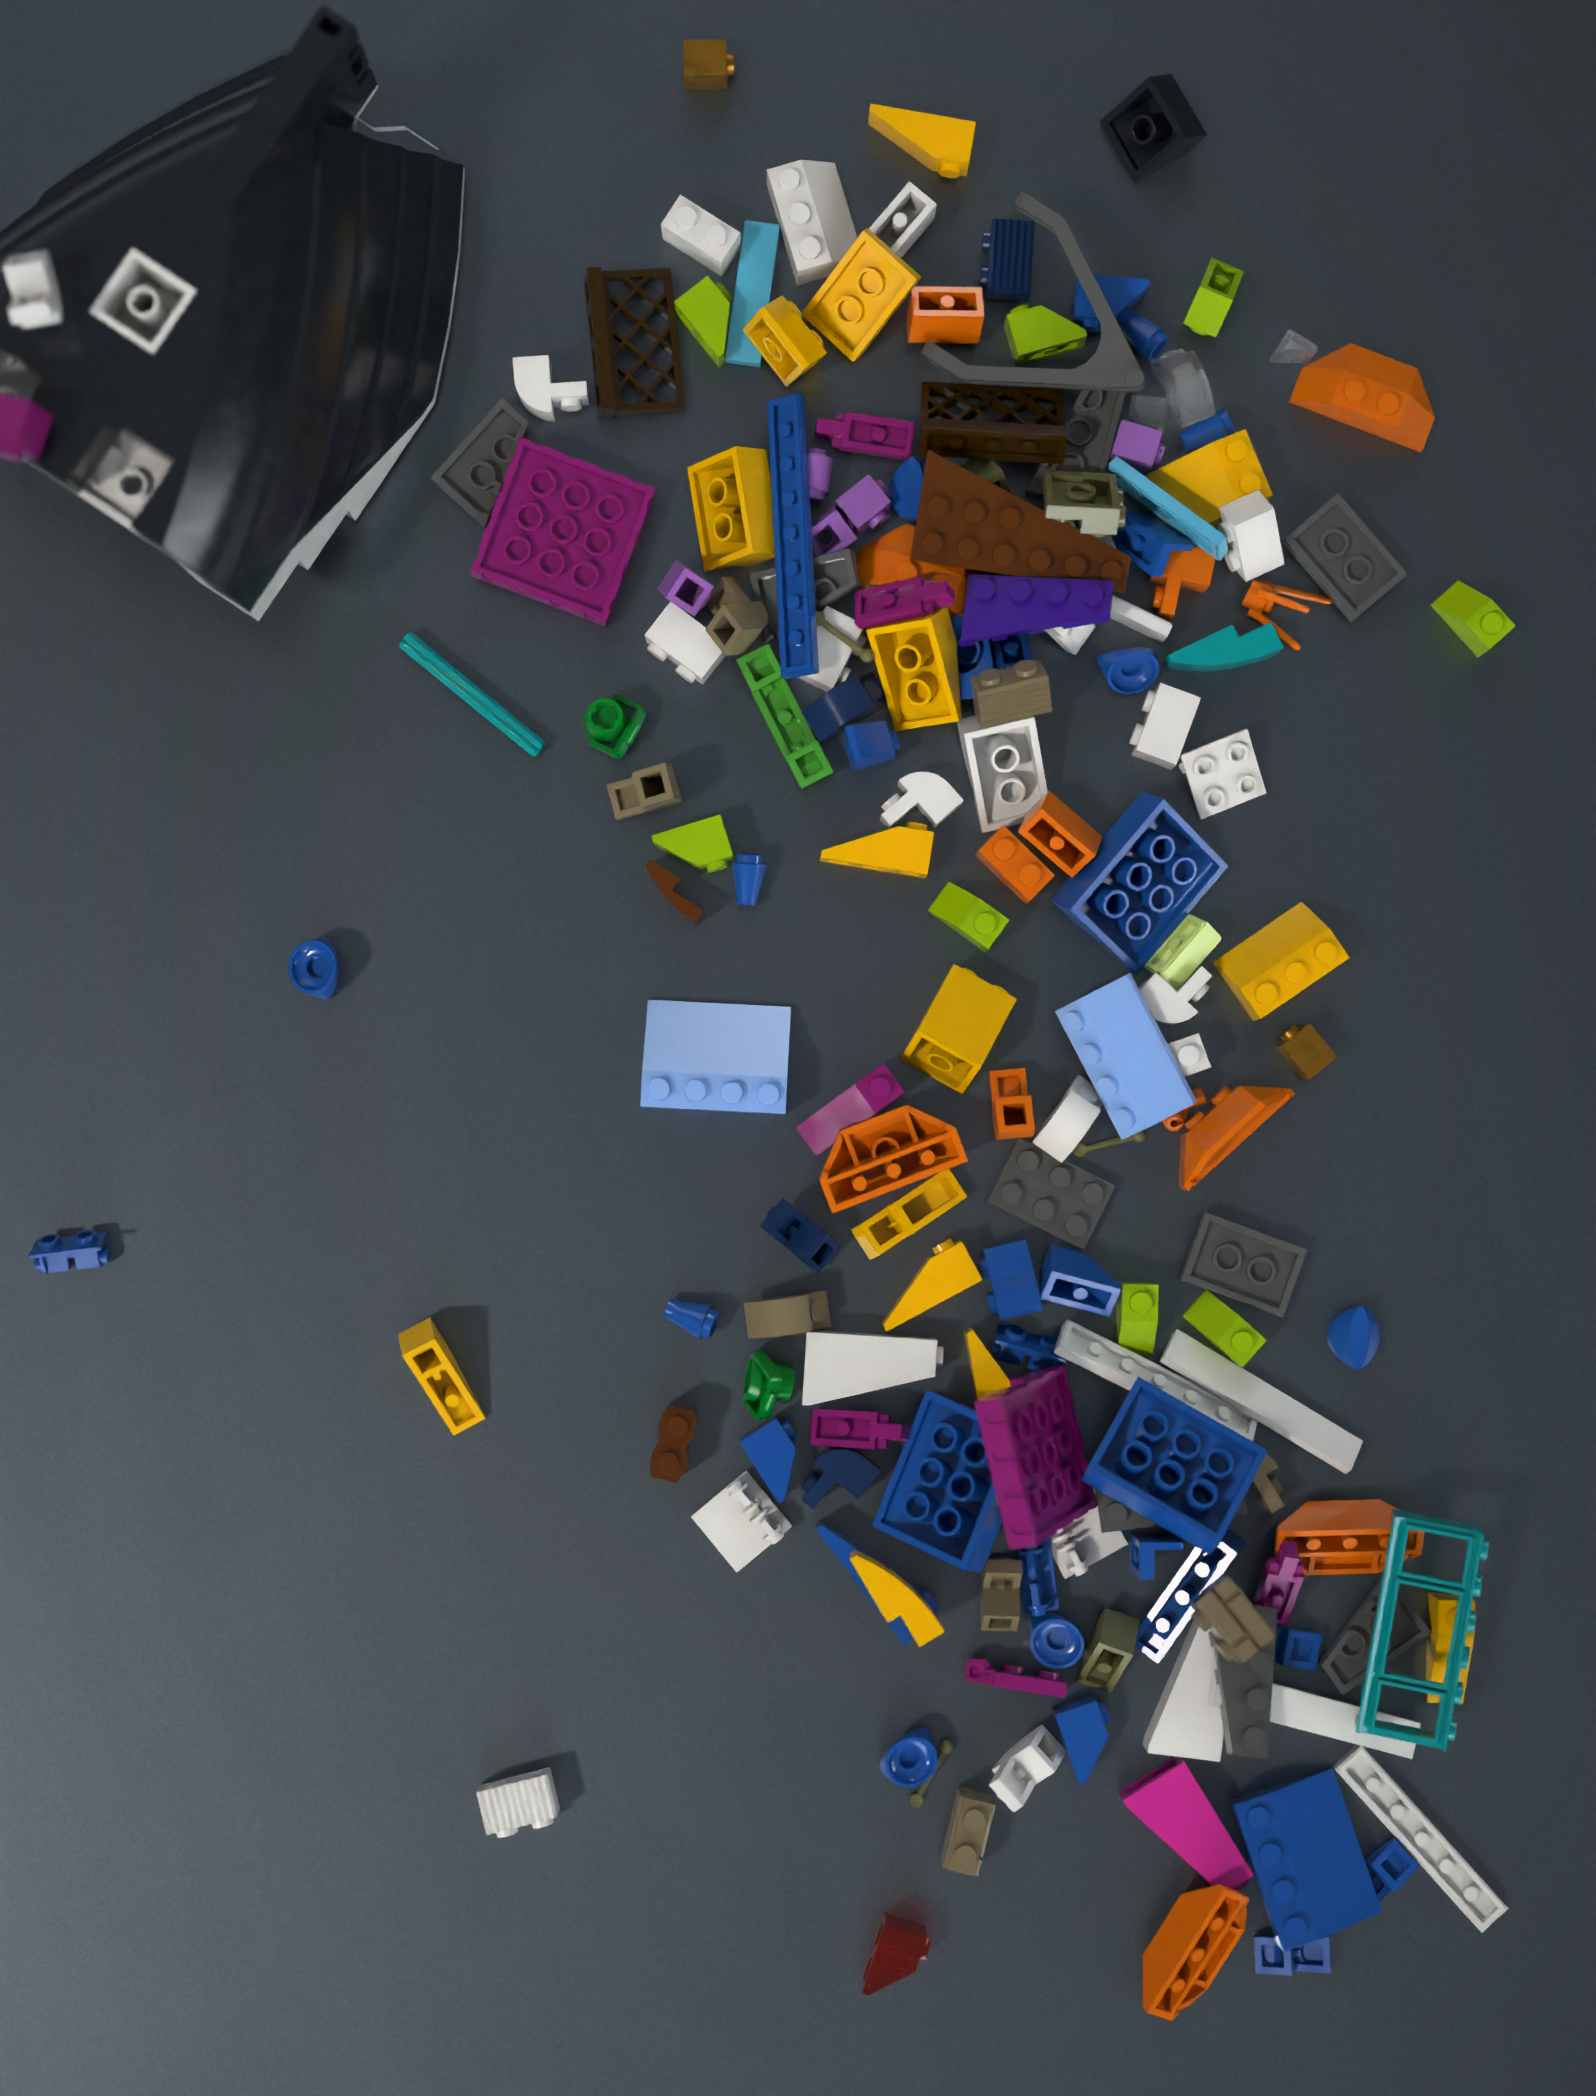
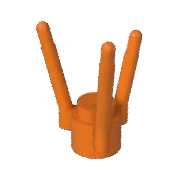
M1253 579L1242 605L1250 608L1247 616L1266 625L1272 621L1262 614V610L1269 613L1274 602L1303 613L1310 611L1308 606L1278 594L1323 604H1331L1332 600L1319 594L1275 585L1264 579L1262 582ZM1272 622L1280 639L1295 650L1301 648L1298 642Z

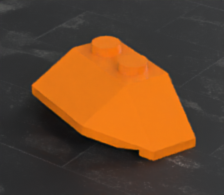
M1353 343L1302 367L1289 402L1418 452L1423 451L1435 419L1418 368Z
M907 523L860 547L856 557L861 583L859 587L866 589L922 577L924 580H933L934 583L947 580L948 584L955 591L954 604L947 606L950 617L964 614L968 574L985 575L983 571L910 560L915 526Z
M1225 1086L1210 1099L1214 1104L1204 1114L1201 1110H1198L1184 1123L1187 1129L1181 1134L1178 1185L1181 1189L1189 1191L1205 1175L1292 1098L1295 1092L1291 1088L1234 1086L1231 1089Z
M905 1104L840 1129L821 1172L819 1181L833 1214L968 1162L955 1126Z
M1380 1499L1307 1501L1277 1526L1275 1558L1278 1557V1549L1282 1541H1292L1298 1544L1297 1554L1300 1557L1299 1561H1303V1574L1381 1573L1384 1571L1386 1543L1389 1540L1392 1526L1391 1512L1392 1509H1399ZM1409 1529L1403 1562L1408 1558L1414 1559L1422 1555L1424 1531Z
M1220 1884L1183 1893L1179 1896L1143 1953V2009L1147 2013L1172 2021L1179 2015L1180 2010L1191 2005L1207 1991L1245 1931L1247 1920L1246 1906L1249 1903V1897L1246 1894Z

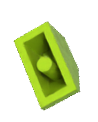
M1211 258L1183 324L1190 326L1197 334L1211 335L1216 338L1233 302L1244 271Z
M707 275L675 300L674 306L677 316L720 368L725 364L731 316L729 303L731 296L720 282L714 284Z
M1030 304L1015 307L1010 311V314L1006 315L1004 323L1015 366L1082 348L1087 339V333L1084 328L1042 305L1032 308Z
M1459 580L1431 604L1432 608L1477 658L1491 649L1515 627V624L1491 598Z
M720 814L651 835L655 847L699 870L707 868L708 873L729 867L727 861L734 860Z
M951 882L946 884L928 909V912L984 952L991 947L1009 922L1008 918L983 900Z
M1118 1282L1121 1284V1291L1116 1300V1344L1138 1355H1153L1158 1325L1159 1285L1153 1282Z
M1206 1289L1182 1315L1184 1319L1233 1363L1240 1367H1244L1267 1341L1243 1318Z

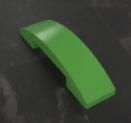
M769 643L736 659L747 685L800 788L802 789L832 774L833 770L818 741H816L806 719L801 713L802 711L785 678L781 677L780 665Z

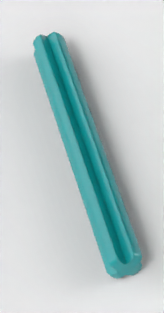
M409 632L402 638L399 646L405 653L531 756H536L540 753L545 745L542 738L416 635Z

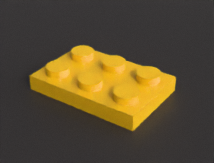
M867 228L861 232L801 315L852 362H855L861 357L914 288L921 276Z

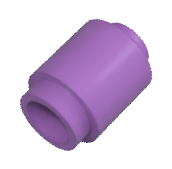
M808 448L810 504H823L825 496L829 495L833 459L827 456L825 450Z

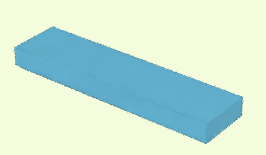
M745 220L725 363L761 367L762 355L742 329L762 307L770 303L780 234V225Z
M1115 456L1108 464L1109 473L1116 474L1117 486L1123 488L1124 492L1216 560L1220 561L1227 554V539L1224 534L1118 456Z

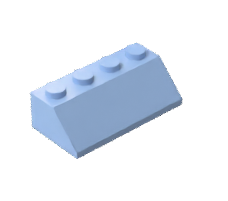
M1131 973L1055 1011L1121 1140L1145 1130L1197 1103Z

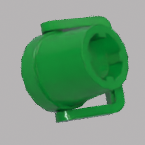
M616 693L613 699L600 698L592 702L586 709L583 717L584 728L590 737L587 743L616 759L622 758L640 731L647 715L646 710L639 704ZM625 706L635 710L631 720ZM617 743L614 749L605 746Z
M756 1351L750 1355L745 1371L741 1399L755 1419L769 1418L776 1401H789L794 1385L795 1367L772 1360L763 1351Z

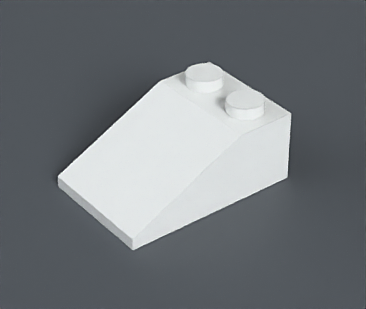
M976 715L961 719L957 722L982 833L1000 829L1002 825L1010 827L1022 824L1026 813L1048 792L1035 717L1032 716L983 729Z

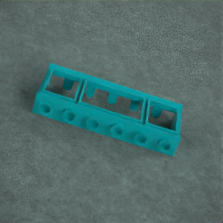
M1392 1509V1526L1389 1540L1386 1543V1560L1383 1576L1381 1575L1379 1600L1377 1611L1374 1612L1373 1634L1371 1646L1368 1647L1367 1668L1364 1683L1362 1682L1360 1691L1361 1703L1359 1714L1355 1718L1356 1733H1367L1446 1751L1447 1741H1454L1456 1735L1457 1718H1452L1454 1704L1460 1705L1462 1701L1464 1683L1458 1682L1460 1668L1467 1669L1470 1647L1464 1645L1467 1632L1473 1633L1475 1628L1476 1611L1471 1610L1473 1596L1479 1597L1481 1593L1483 1575L1477 1574L1479 1561H1486L1489 1538H1484L1483 1529L1478 1525ZM1409 1529L1468 1540L1461 1582L1402 1570ZM1399 1583L1459 1595L1443 1683L1384 1671ZM1384 1684L1441 1696L1435 1732L1376 1720L1381 1685Z

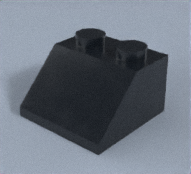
M1172 74L1150 76L1100 120L1135 182L1179 159L1207 136Z

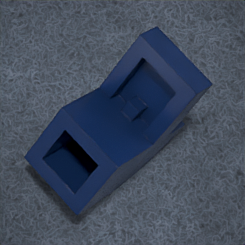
M870 672L861 677L856 675L835 686L816 699L801 713L818 741L822 742L844 732L845 726L852 725L858 719L882 709L887 705L883 689L874 674Z
M784 1198L768 1212L766 1219L760 1225L769 1235L783 1244L818 1274L841 1247L839 1243Z
M828 1447L813 1458V1463L822 1471L819 1474L813 1471L800 1487L805 1491L801 1495V1500L811 1509H814L835 1482L839 1483L859 1500L882 1472L881 1468L858 1449Z

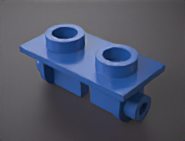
M84 1230L73 1236L60 1237L57 1234L46 1235L35 1241L28 1257L29 1259L34 1258L35 1270H42L44 1274L69 1271L71 1269L69 1258L73 1257L77 1269L102 1267L103 1263L110 1261L108 1248H103L108 1237V1231L96 1233L94 1230Z
M997 1324L996 1341H993L990 1351L991 1355L996 1356V1360L1021 1366L1024 1355L1030 1356L1027 1368L1032 1370L1063 1365V1362L1066 1363L1065 1358L1053 1353L1058 1340L1057 1337L1032 1334L1016 1325L1004 1326Z
M1050 1537L1041 1540L1042 1543L1037 1546L1015 1549L1017 1560H1022L1020 1587L1024 1613H1032V1616H1043L1047 1614L1046 1611L1060 1610Z

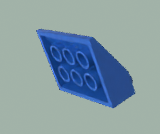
M1142 791L1102 838L1096 856L1073 878L1069 877L1051 901L1084 932L1134 974L1138 975L1150 958L1228 868V865L1163 798Z
M1137 1377L1080 1480L1211 1555L1225 1535L1268 1450L1142 1378Z
M926 1390L910 1429L909 1441H906L872 1526L964 1571L982 1573L1002 1523V1517L976 1409Z
M1332 1767L1229 1801L1275 1940L1283 1952L1318 1941L1382 1913Z

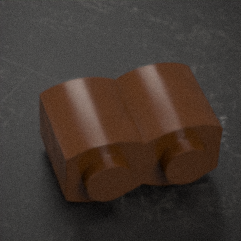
M670 1402L664 1410L659 1423L660 1440L656 1444L650 1460L652 1478L677 1483L683 1476L689 1456L688 1444L693 1438L697 1425V1411L695 1407Z

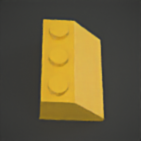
M735 446L687 467L704 572L756 565L775 558L771 476L766 449Z
M1300 902L1212 963L1252 1021H1256L1265 1017L1350 957L1330 928L1303 902Z

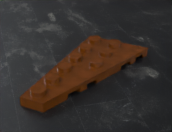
M927 450L910 560L1008 576L1113 581V592L1125 593L1131 556L1089 534L1080 533V529L1066 522L1045 518L1044 510Z

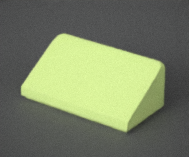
M1189 913L1145 964L1144 969L1150 974L1157 973L1176 991L1221 941V936L1208 922Z

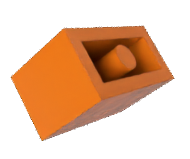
M914 286L909 294L906 311L908 343H927L929 340L932 343L979 344L985 317L982 287Z
M1048 791L1026 813L1018 830L1022 836L1071 878L1096 856L1103 838L1051 791Z
M1004 825L975 854L1025 905L1055 876Z

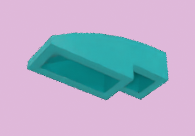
M1272 622L1241 637L1238 636L1232 624L1169 654L1163 663L1165 668L1183 671L1234 669L1275 656L1284 647Z

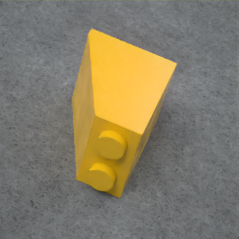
M953 964L900 1060L963 1094L984 1063L1017 999L1009 995L1004 988L991 985L977 977L972 970Z

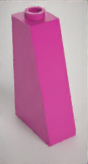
M1174 1756L1118 1791L1126 1807L1212 1886L1221 1884L1239 1891L1248 1884V1879L1254 1876L1182 1757Z

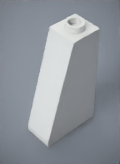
M823 1330L806 1332L802 1405L818 1404L935 1377L936 1368H942L943 1346H937V1339L935 1337Z
M1194 1620L1146 1730L1143 1746L1147 1753L1220 1762L1224 1735L1220 1708L1208 1704L1215 1677L1214 1670L1217 1669L1214 1647L1210 1645L1208 1631L1211 1630L1203 1631Z

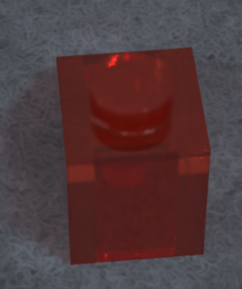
M884 1912L861 1979L862 1993L871 1995L916 1972L919 1961H926L931 1945V1940L927 1939L926 1927L924 1925Z

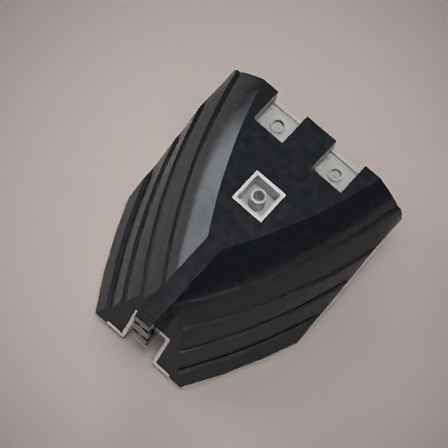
M323 4L291 51L286 48L224 77L142 122L73 168L45 191L36 205L0 232V394L12 393L17 398L33 401L53 416L39 459L21 458L176 560L198 582L257 621L261 619L297 564L307 570L310 568L344 516L347 515L356 521L434 406L450 333L460 260L465 182L464 165L405 126L373 128L358 118L379 87L372 69L367 67L369 61L362 44L357 42L359 35L355 25ZM48 250L58 283L62 304V322L23 329L21 323L12 325L8 307L13 297L3 266L8 257ZM131 477H139L143 481V487L136 495H127L124 491L125 482Z

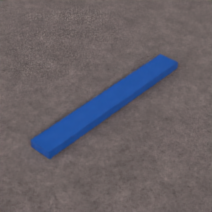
M800 393L767 400L781 677L785 679L819 673L805 397Z

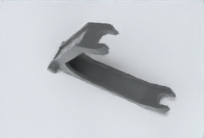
M1021 191L1014 203L1018 206L1017 210L1057 235L1101 324V340L1096 353L1085 364L1074 369L966 365L929 340L920 353L967 384L1143 392L1147 386L1144 374L1066 220L1057 212Z

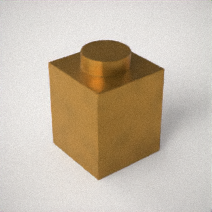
M726 39L683 40L685 89H727V76L734 75V53H727Z
M1295 1023L1279 1036L1283 1041L1275 1047L1302 1081L1310 1080L1337 1058L1310 1023L1301 1027Z

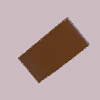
M649 859L646 867L659 891L680 914L697 925L704 912L675 893L681 884L680 878Z

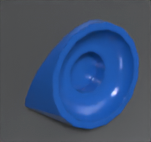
M914 456L908 458L898 467L888 485L892 495L889 498L891 501L890 508L897 516L911 521H916L925 467V464Z
M1123 648L1109 651L1096 657L1097 664L1112 690L1120 694L1131 695L1144 691L1156 681L1159 674L1158 653L1150 648Z
M325 936L302 942L293 950L288 964L290 980L295 987L306 994L328 1000L332 996L339 972L336 950L332 942Z
M1362 1305L1337 1314L1329 1323L1326 1334L1328 1346L1332 1353L1357 1371L1370 1363L1377 1352L1380 1342V1329L1377 1320Z
M1049 1613L1043 1616L1030 1615V1649L1034 1657L1041 1664L1053 1669H1064L1074 1665L1081 1658L1087 1648V1638L1076 1624L1064 1617Z
M917 1728L902 1735L889 1746L882 1756L879 1766L880 1772L896 1785L906 1788L920 1786L934 1774L938 1758L929 1728Z

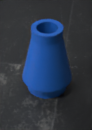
M1129 309L1123 311L1116 320L1125 338L1141 358L1154 359L1168 341V336L1164 334V328L1134 314Z
M1225 408L1218 411L1213 409L1187 430L1179 433L1187 453L1211 442L1234 434L1235 430Z
M735 853V861L731 863L737 896L736 904L758 905V896L767 864L764 863V855Z
M670 1298L664 1311L665 1319L672 1321L698 1339L702 1337L710 1339L715 1332L720 1317V1312L713 1310V1305L680 1301Z

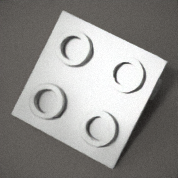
M1247 728L1180 755L1181 759L1178 760V766L1182 774L1186 773L1200 820L1266 793Z
M747 1470L691 1516L736 1573L768 1546L774 1545L784 1537L783 1534L792 1527L790 1522Z
M1098 1506L1088 1510V1513L1079 1519H1074L1071 1524L1057 1530L1058 1532L1050 1537L1053 1558L1065 1579L1073 1574L1076 1576L1084 1574L1089 1570L1088 1566L1128 1545L1121 1531L1101 1532Z

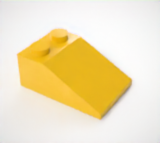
M1246 429L1211 442L1145 475L1146 478L1211 526L1222 523L1219 507L1257 490L1268 501L1273 496Z
M947 606L935 608L933 613L926 614L925 616L877 625L866 629L895 731L958 722L962 719L956 637Z

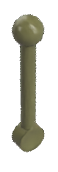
M816 611L817 626H823L856 651L863 662L868 663L873 660L874 653L871 649H863L825 620L823 612Z
M1142 1130L1123 1140L1119 1136L1087 1145L1078 1143L1073 1149V1154L1077 1157H1083L1088 1151L1132 1140L1142 1142L1146 1138V1132Z
M945 1739L941 1742V1751L937 1756V1767L931 1778L920 1785L917 1792L910 1794L909 1803L912 1807L919 1808L923 1805V1795L945 1756L954 1750V1743L951 1740Z

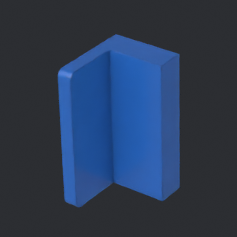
M1126 511L1124 528H1118L1117 535H1111L1117 550L1131 556V561L1150 576L1162 577L1172 550L1191 551L1194 545L1193 542L1151 512Z
M1130 1532V1569L1140 1580H1155L1154 1550H1183V1541L1177 1535L1171 1532Z

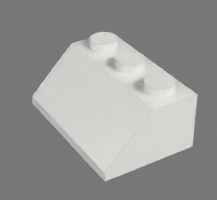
M798 160L767 169V187L797 286L829 277L857 239L835 163Z

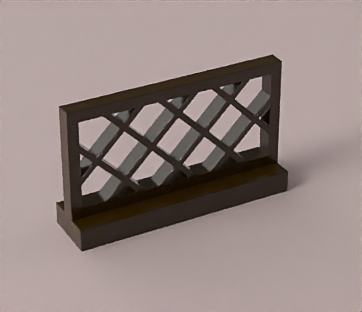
M587 267L584 276V289L598 419H610L613 415L684 411L685 402L671 269L602 271L601 267ZM663 279L664 293L657 301L641 288L647 280ZM632 280H640V281L638 282V284H636V283L633 282ZM608 281H622L632 291L620 302L609 293ZM635 294H638L652 306L641 319L625 307ZM664 299H665L666 309H665L663 306L660 305V304L664 301ZM611 304L616 307L613 313H611ZM655 310L667 319L668 327L660 336L645 324L646 320ZM620 312L636 324L625 338L613 328L612 323ZM639 329L643 330L655 341L645 354L629 342ZM668 334H669V343H667V342L664 340L665 337H666ZM614 338L620 343L616 348ZM659 345L671 354V363L664 371L648 358ZM623 347L639 359L629 373L617 364L616 355ZM643 363L659 376L649 389L633 377ZM671 369L673 371V379L668 375ZM618 374H620L624 378L620 383L618 380ZM664 380L675 390L676 401L662 402L652 392ZM627 382L643 394L637 403L621 404L620 390ZM648 398L652 403L643 402Z
M922 381L919 456H926L927 450H930L941 457L1063 463L1067 437L1064 420V389ZM929 395H943L947 399L938 403ZM969 397H978L983 401L977 405H973L966 399ZM1004 399H1013L1018 404L1009 407L1002 401ZM1048 401L1056 402V404L1046 410L1038 402ZM957 405L965 412L956 416L949 409ZM993 407L1001 414L992 418L984 411ZM1028 409L1036 416L1027 420L1020 413ZM937 416H940L942 419H933V418H935V417H937ZM975 418V419H977L978 421H969V420ZM1008 420H1011V421L1014 422V423H1005V422H1007Z

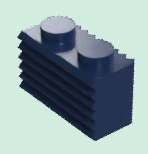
M994 218L992 219L990 230H983L982 252H988V264L981 265L979 287L986 288L985 299L1028 302L1031 288L1034 221Z

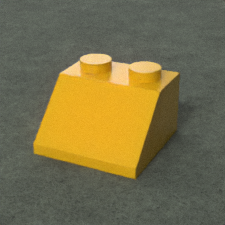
M781 295L762 307L742 330L785 386L788 387L819 362L827 352L823 348L824 343L821 337L814 330H809L802 321V315L798 307Z

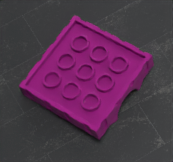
M520 436L516 446L515 457L510 462L502 489L498 494L490 521L479 545L477 559L473 561L470 570L471 576L606 627L653 501L655 488L633 482V479L615 472H607L600 469L599 466L581 459H573L566 456L565 453L547 446H539L532 443L531 440Z
M1064 1365L1039 1368L1027 1375L1013 1378L1010 1380L1011 1387L983 1393V1397L974 1402L1009 1549L1037 1546L1042 1543L1041 1540L1048 1539L1056 1534L1057 1530L1065 1528L1074 1519H1079L1088 1513V1510L1098 1506L1093 1487L1080 1480L1088 1467V1461L1085 1456L1079 1424L1077 1423L1076 1411Z

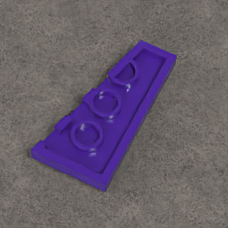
M968 574L961 645L962 647L975 645L974 642L992 639V641L1008 639L1007 636L1028 632L1029 635L1044 633L1043 630L1056 627L1068 629L1108 622L1111 619L1113 581Z

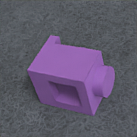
M834 506L830 507L826 513L811 523L813 557L841 551L857 539ZM820 531H830L831 537L827 542H820L818 540Z

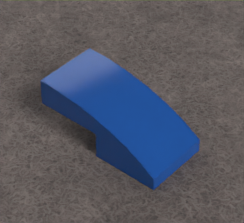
M1276 1624L1277 1635L1275 1639L1274 1662L1282 1666L1316 1671L1322 1635L1312 1631Z
M1395 1838L1388 1840L1365 1859L1379 1902L1390 1890L1396 1892L1420 1866Z
M1273 1933L1254 1935L1255 1973L1292 1976L1294 1971L1331 1974L1333 1970L1331 1935L1284 1952L1277 1945Z

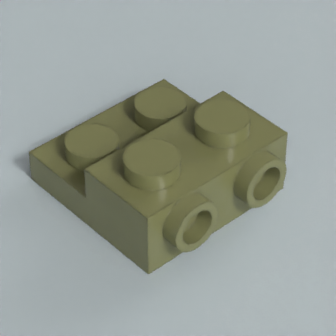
M1044 470L1043 495L1045 518L1054 519L1058 522L1079 520L1080 533H1086L1094 537L1117 535L1118 528H1124L1126 506L1123 505V488L1117 487L1116 474Z

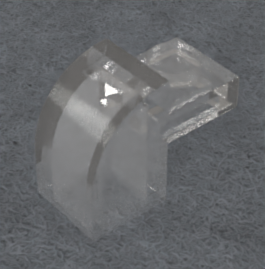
M1183 348L1169 350L1160 357L1149 361L1152 374L1165 388L1169 412L1182 428L1216 415L1206 373L1193 350L1185 352Z

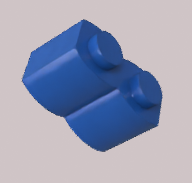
M1026 1239L982 1249L984 1256L978 1258L982 1279L989 1278L992 1292L986 1293L990 1313H998L999 1319L1003 1320L1042 1311L1043 1308Z

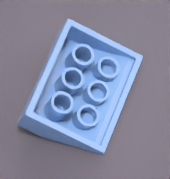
M648 1000L640 1107L786 1114L791 1007Z

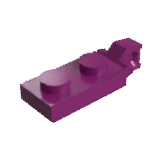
M845 412V415L836 414L835 421L817 418L814 437L832 441L831 447L841 451L907 460L912 454L916 423Z
M922 577L857 590L855 592L854 623L859 629L925 616L926 614L933 613L935 608H943L954 604L955 591L948 584L947 580L934 583L933 580H924Z
M812 1409L809 1445L866 1450L889 1449V1440L909 1441L910 1427L901 1424H891V1416L883 1415V1413Z
M1282 1541L1278 1549V1557L1269 1558L1252 1602L1256 1606L1278 1608L1277 1624L1287 1625L1304 1579L1303 1561H1299L1300 1557L1297 1554L1298 1544L1292 1541Z
M968 1658L966 1663L965 1681L1062 1698L1066 1696L1068 1685L1065 1680L1059 1679L1060 1673L1038 1669L1036 1676L1024 1674V1667L1011 1664H1002L1001 1670L993 1669L986 1658Z

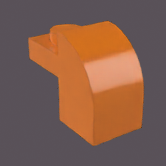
M1193 546L1191 551L1172 550L1162 577L1150 576L1149 582L1163 584L1162 587L1156 586L1152 607L1158 608L1156 616L1170 622L1175 615L1180 588L1205 593L1211 583L1215 558L1197 546Z
M1025 1068L989 1071L992 1122L996 1140L1033 1137L1035 1126L1031 1095H1028Z

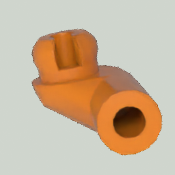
M1202 1086L1191 1089L1197 1103L1162 1120V1123L1169 1131H1178L1183 1127L1190 1108L1207 1103Z

